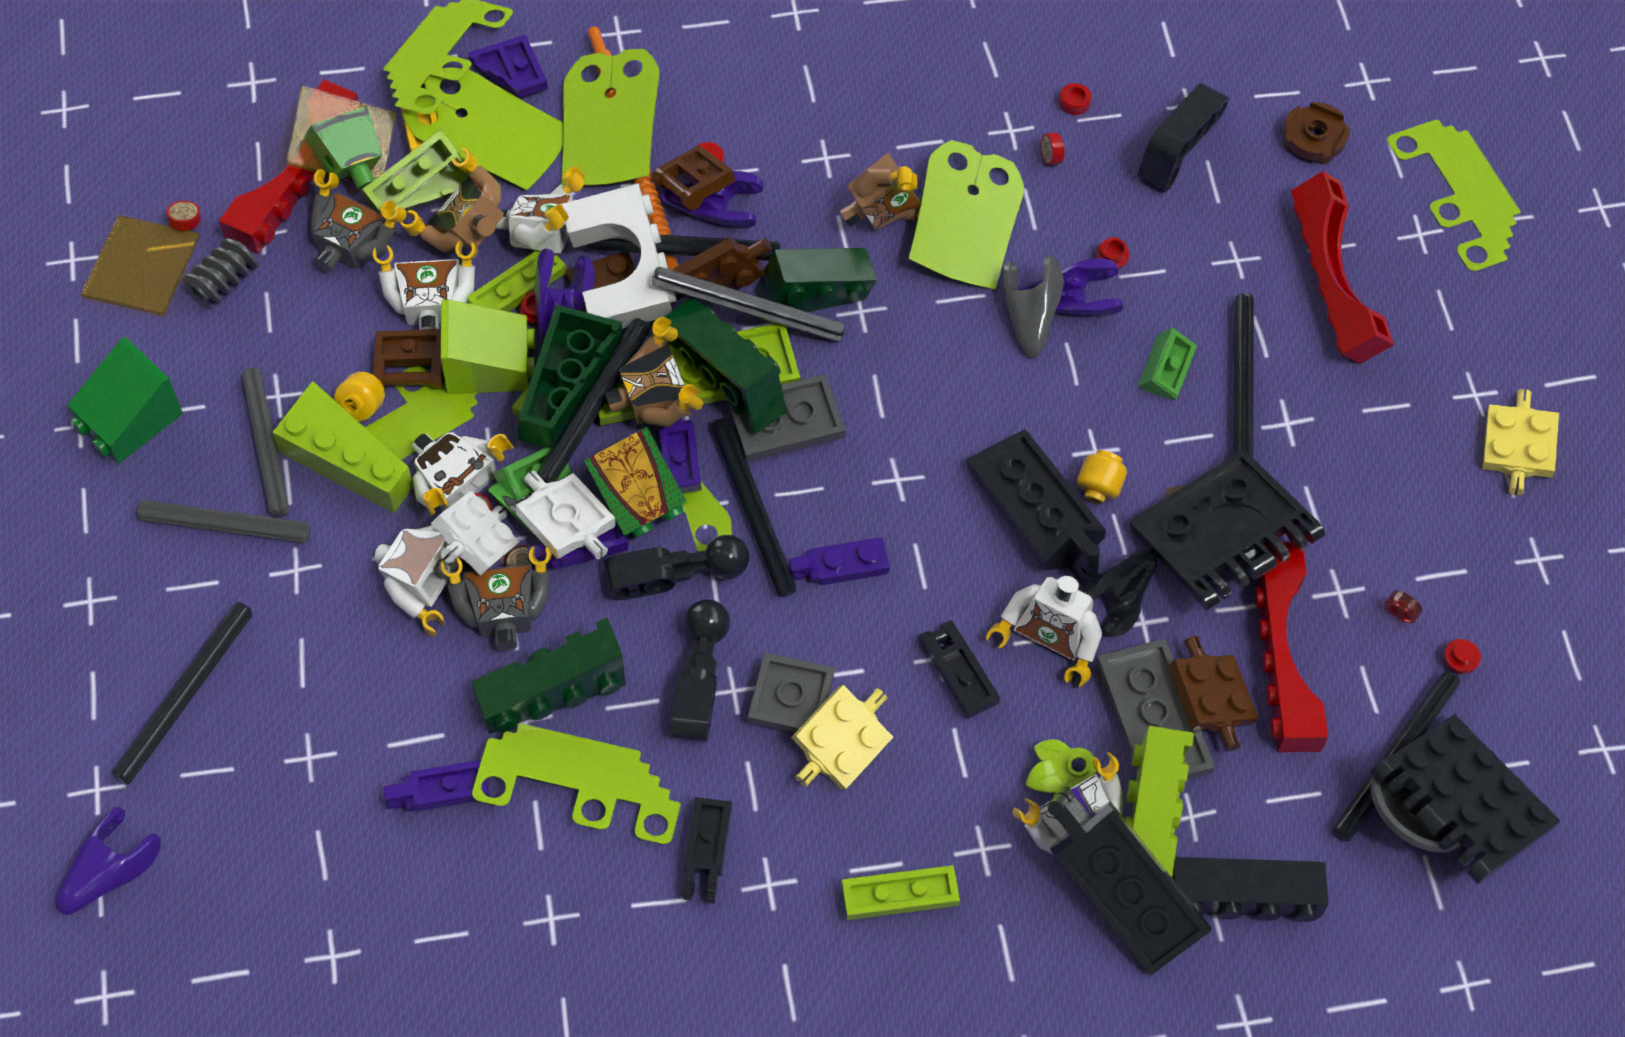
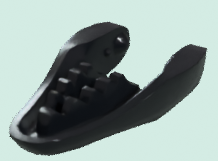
M1151 549L1131 554L1103 569L1083 588V593L1089 595L1092 599H1096L1104 591L1108 595L1110 615L1101 627L1103 637L1125 634L1136 623L1141 613L1144 593L1157 566V556Z

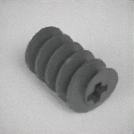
M228 238L224 239L220 244L221 248H214L211 256H205L202 259V265L199 264L193 267V274L188 273L184 275L182 280L187 292L203 307L210 309L208 299L215 303L221 302V298L217 293L218 290L224 294L231 292L227 285L228 281L235 286L240 284L236 273L248 277L249 271L245 266L246 264L252 268L259 266L254 255L241 242Z

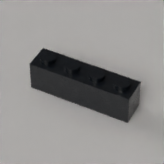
M1175 857L1172 878L1202 916L1204 914H1218L1222 919H1238L1242 915L1257 916L1259 920L1264 921L1276 920L1280 917H1295V920L1300 922H1311L1321 918L1328 907L1325 862Z

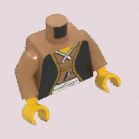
M461 148L467 156L465 161L459 163L452 157V162L463 172L471 173L470 177H466L428 222V226H425L423 220L413 210L407 211L410 217L414 219L411 224L400 222L409 235L417 236L421 234V239L445 253L455 251L456 244L459 241L463 243L462 248L472 249V242L478 247L487 236L494 233L496 225L504 215V212L498 206L501 203V187L499 183L482 166H477L478 160L476 156L465 148Z
M665 317L657 318L652 326V331L655 335H651L637 353L619 369L623 387L605 393L611 413L630 407L636 423L670 427L682 417L692 415L691 409L700 410L702 408L703 401L696 397V395L701 393V390L692 384L684 386L670 347L664 344L665 340L670 342L678 336L677 329L669 326L671 320Z

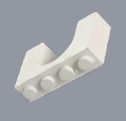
M639 183L561 204L569 216L565 223L574 248L605 239L621 238L634 243L641 250L639 265L628 278L615 284L583 292L587 313L621 321L623 329L629 327L635 318L649 322L659 317H664L672 311L671 303L677 301L675 293L652 285V275L656 267L668 269L664 252L657 253L655 244L661 243L657 224H650L648 215L654 213L649 194L642 195Z

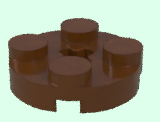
M1311 102L1309 107L1300 108L1301 105L1295 107L1288 114L1283 129L1284 147L1299 157L1315 161L1318 164L1330 163L1332 158L1338 156L1344 150L1349 137V125L1346 126L1343 121V114L1335 107L1321 102ZM1318 128L1321 130V135H1314L1310 131Z

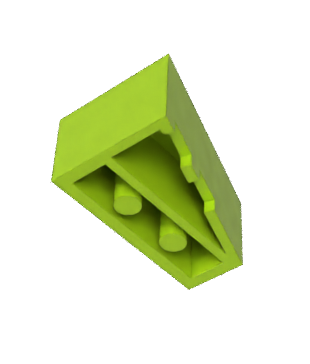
M440 130L364 187L361 195L370 207L381 213V207L384 202L388 200L396 202L393 214L397 207H402L407 212L408 210H415L450 198L466 177H470L471 173H465L453 164L452 157L459 163L465 160L442 130Z

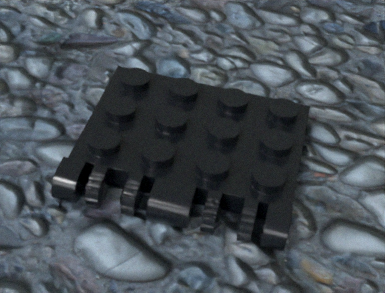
M1244 449L1130 520L1133 532L1192 592L1196 601L1206 611L1220 603L1218 595L1224 600L1231 596L1228 584L1220 576L1225 571H1228L1230 577L1238 586L1244 588L1250 582L1245 571L1256 580L1277 567L1274 556L1282 563L1288 560L1290 556L1288 549L1278 539L1282 535L1286 534L1290 543L1300 551L1307 548V541L1313 544L1325 536V531L1320 522Z
M1455 714L1392 756L1389 755L1381 760L1370 772L1380 784L1386 782L1394 775L1396 776L1385 788L1391 795L1399 792L1403 787H1406L1412 793L1405 799L1402 805L1407 812H1410L1420 804L1425 806L1416 814L1414 819L1432 838L1446 829L1450 832L1439 844L1444 850L1452 848L1458 842L1462 844L1466 850L1459 855L1456 863L1461 868H1464L1476 859L1478 861L1467 872L1477 885L1553 830L1560 822L1521 779Z

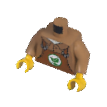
M889 153L885 154L872 166L867 167L862 174L849 183L848 189L855 198V201L840 210L849 227L865 217L868 218L875 229H880L899 219L918 221L921 202L913 191L917 189V174L913 173L907 166L898 168Z

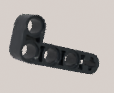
M1202 83L1198 84L1152 134L1137 177L1167 192L1176 180L1184 158L1219 121L1227 108L1230 97Z

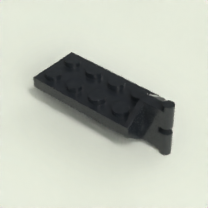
M1026 429L967 458V468L1045 569L1069 568L1083 585V588L1099 573L1100 548L1098 545L1105 539V528Z
M1062 786L1048 805V811L1051 815L1055 816L1067 833L1050 847V850L1150 976L1211 932L1212 927L1111 801L1089 814L1075 797L1070 787Z

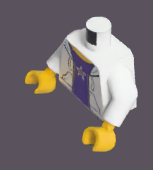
M1107 752L1110 761L1106 767L1101 768L1100 761L1096 757L1092 760L1094 769L1101 775L1100 780L1095 774L1071 789L1089 814L1111 801L1123 816V792L1118 775L1116 774L1119 769V762L1110 752ZM1025 798V802L1029 805L1027 814L1023 815L1019 809L1014 808L1013 815L1025 823V828L1040 849L1054 855L1050 847L1067 831L1055 816L1049 813L1048 805L1051 801L1039 807L1037 803Z

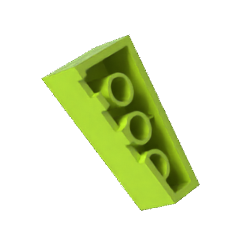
M313 381L272 432L280 454L393 513L397 511L414 487L409 466Z
M1149 726L1141 741V745L1134 744L1131 766L1138 768L1136 781L1129 780L1126 802L1133 803L1131 817L1125 816L1124 818L1172 877L1178 836H1174L1175 829L1179 828L1183 809V800L1179 799L1180 792L1184 791L1189 765L1184 762L1189 747H1192L1194 733Z

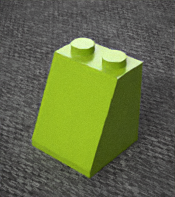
M449 299L441 300V361L447 393L525 391L529 386V378H532L535 370V357H529V349H535L534 328L528 329L527 316Z

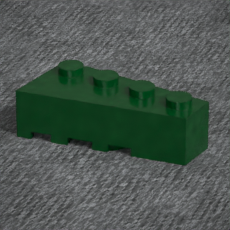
M690 298L664 316L671 320L669 326L678 331L677 338L670 342L667 341V343L694 371L698 368L700 369L707 385L714 392L718 389L722 390L724 396L729 401V408L736 415L743 412L748 417V427L755 435L787 413L779 378L781 370L777 362L772 357L768 356L766 358L760 353L750 339L745 340L738 335L735 328L729 322L724 323L721 321L711 307L708 305L703 306L696 299Z
M560 305L555 306L518 419L517 440L552 448L621 339V321Z
M606 617L596 622L595 624L598 629L584 636L581 635L580 631L566 636L567 643L555 650L543 647L533 652V655L527 659V663L521 666L518 662H512L472 681L474 695L488 733L510 731L517 724L524 721L544 719L552 711L563 707H577L588 698L599 694H613L626 685L622 652L608 618Z

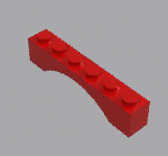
M323 79L307 101L309 114L307 131L311 124L360 109L357 93ZM305 139L295 158L280 174L259 188L236 196L219 219L224 239L228 238L241 242L249 251L259 254L265 245L271 243L275 236V231L282 221L290 217L293 206L298 199L308 192L315 172L319 169L324 170L323 165Z
M1321 171L1291 190L1295 202L1293 210L1301 221L1303 228L1301 235L1304 242L1308 245L1312 256L1309 259L1310 264L1317 273L1320 282L1318 290L1326 301L1329 310L1327 318L1337 336L1335 341L1336 347L1342 356L1362 364L1394 346L1386 318L1368 308L1359 300L1352 291L1345 276L1342 263L1341 240L1349 205L1341 181L1325 171Z
M1282 542L1288 549L1289 559L1282 563L1274 556L1277 567L1257 579L1258 587H1255L1254 591L1255 607L1261 608L1262 619L1258 621V636L1260 641H1265L1266 649L1262 653L1263 673L1269 674L1270 683L1266 686L1267 706H1272L1274 718L1270 719V736L1272 740L1277 741L1278 753L1322 752L1328 739L1324 703L1309 689L1299 675L1290 655L1286 631L1289 605L1301 589L1307 574L1304 549L1300 551L1290 542Z

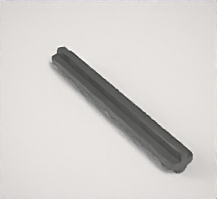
M257 367L244 369L242 378L269 511L273 517L286 516L290 510L276 442L272 433L273 428L262 374Z
M141 500L137 509L139 519L144 521L301 543L307 542L310 535L309 523L152 500Z

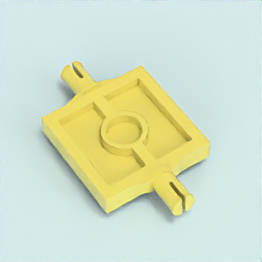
M1524 389L1517 391L1516 406L1508 407L1489 404L1487 411L1482 469L1500 471L1511 476L1509 493L1512 495L1515 494L1516 487L1517 495L1524 493L1526 477L1540 476L1553 478L1555 472L1559 413L1530 408L1532 392L1526 390L1524 397Z
M844 685L838 686L791 737L801 747L809 761L802 771L795 776L797 781H801L800 784L807 787L820 772L828 776L841 790L847 789L889 743L893 736L882 726L874 714L888 699L886 694L882 695L883 691L875 689L873 694L865 702H862Z

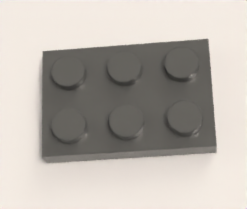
M826 374L782 384L787 413L756 435L748 427V417L743 412L736 415L729 408L747 462L845 437V427Z

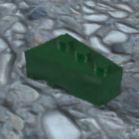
M866 248L775 249L764 269L766 275L760 277L754 290L756 297L805 312H812L866 300L877 279Z

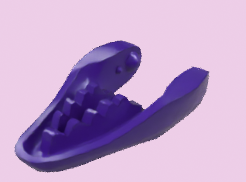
M733 171L736 181L724 187L720 192L713 193L704 198L700 207L695 210L686 208L681 203V199L668 188L663 189L661 199L667 206L715 225L751 228L757 222V217L754 214L744 211H726L727 205L736 194H757L762 192L764 183L758 176L752 173ZM691 182L684 183L688 188L694 186Z
M544 248L540 252L536 267L534 295L542 346L556 305L582 311L585 307L583 292L592 290L594 286V266L590 258L580 256L575 264L571 285L566 289H559L547 286L552 274L553 251Z
M1091 258L1074 263L1063 269V291L1055 313L1078 317L1113 315L1122 311L1124 308L1122 300L1102 299L1086 303L1084 291L1088 282L1116 276L1119 272L1117 264L1104 258ZM1043 279L1024 286L1020 289V291L1033 289L1034 287L1038 286L1043 281Z
M121 807L112 809L86 838L57 893L55 900L57 910L65 915L77 912L106 893L140 876L156 859L161 846V838L153 833L146 837L130 854L114 852L102 841L124 821L126 813Z

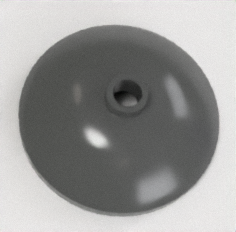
M1395 775L1382 784L1374 777L1372 778L1371 795L1374 805L1387 827L1399 838L1415 847L1431 852H1451L1462 847V844L1458 842L1452 848L1444 850L1439 844L1450 832L1446 829L1432 838L1414 819L1416 814L1425 807L1423 804H1420L1410 812H1407L1402 807L1405 799L1412 794L1406 787H1403L1393 795L1385 789L1396 777Z

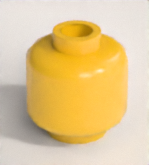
M355 372L350 374L336 388L334 400L357 421L361 422L369 419L383 405L385 391L381 381L373 374Z
M1097 450L1096 454H1089L1084 459L1077 478V485L1085 492V499L1097 504H1103L1105 500H1114L1120 495L1127 476V469L1122 464L1123 459L1120 456L1109 451Z

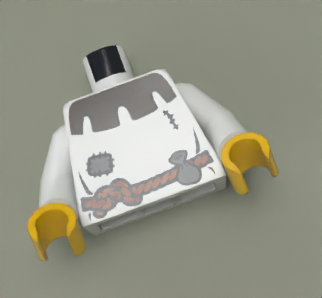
M449 432L437 442L427 433L421 434L412 445V448L419 454L414 461L416 473L413 476L416 500L427 507L430 515L435 514L434 508L437 506L444 512L469 491L478 493L495 479L493 472H496L493 458L495 457L497 461L502 462L505 459L502 452L508 449L512 450L514 448L504 434H497L490 440H483L467 436L459 437L455 433Z

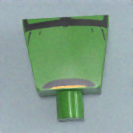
M367 106L311 124L304 139L329 175L333 172L339 179L351 176L358 190H362L375 180L370 169L376 166L382 157V152Z

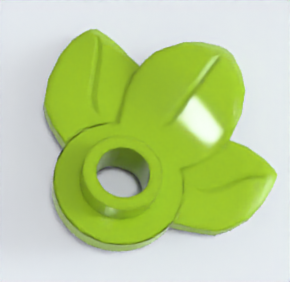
M1049 739L1042 741L1034 746L1041 762L1031 770L1026 786L1038 792H1054L1055 796L1062 786L1073 788L1095 775L1096 770L1092 765L1094 756L1084 748L1076 747L1071 749L1060 740ZM1076 759L1082 760L1085 764V769L1081 772L1073 770L1071 766L1072 761Z

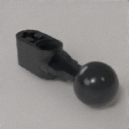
M720 535L707 545L705 551L688 553L685 550L670 552L663 547H654L617 554L604 561L609 597L614 600H628L664 593L673 589L676 582L690 580L694 574L708 571L719 579H735L747 569L750 555L746 544L734 535Z
M711 599L697 601L691 605L685 615V630L693 640L691 654L685 657L683 671L679 673L671 719L670 737L708 741L717 684V675H715L717 661L713 658L714 645L724 639L730 628L728 611L721 603Z

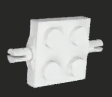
M531 471V474L528 473L524 481L534 490V493L531 497L516 504V514L545 546L551 549L552 554L557 559L583 546L596 559L604 557L608 548L597 537L615 527V517L574 473L560 481L545 483L536 471Z
M469 491L431 523L442 534L449 545L441 551V558L443 559L450 554L444 561L451 563L459 556L468 562L481 576L519 543L510 528L501 523L507 517V510L505 509L499 514L504 507L496 506L490 511L487 504L481 498L477 497L472 491Z

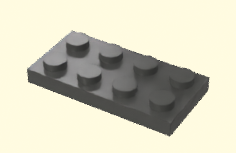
M1162 639L1099 655L1096 662L1131 758L1134 744L1141 745V741L1149 726L1194 733L1192 747H1189L1184 762L1189 765L1187 779L1213 773L1215 765L1202 731L1191 729L1169 671L1168 665L1174 658L1167 640Z

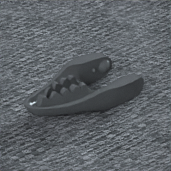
M1053 255L1045 257L1043 281L1033 289L1017 290V266L1013 261L1006 262L1004 266L1005 297L1009 315L1019 346L1028 358H1036L1042 353L1063 291L1064 279L1062 270Z

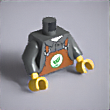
M317 170L314 174V182L320 187V192H317L315 195L311 222V234L313 235L317 250L320 252L314 260L315 264L324 272L330 273L338 262L352 269L359 268L364 262L374 259V248H376L377 257L384 255L388 250L387 245H390L397 229L394 225L406 219V210L402 207H397L393 214L396 202L388 200L384 202L381 207V213L338 192L330 195V190L335 189L339 184L338 176L331 172L329 181L325 184V170Z
M535 546L530 549L529 559L535 565L534 570H532V564L488 569L481 576L476 571L464 572V579H461L459 574L463 566L458 557L456 558L458 569L453 573L447 572L444 561H441V570L450 579L447 586L454 610L468 626L478 628L481 637L495 636L497 650L510 651L517 647L516 633H524L531 630L532 620L540 617L550 598V571L546 569V563L550 561L552 551L548 546H546V559L544 561H538L535 558Z

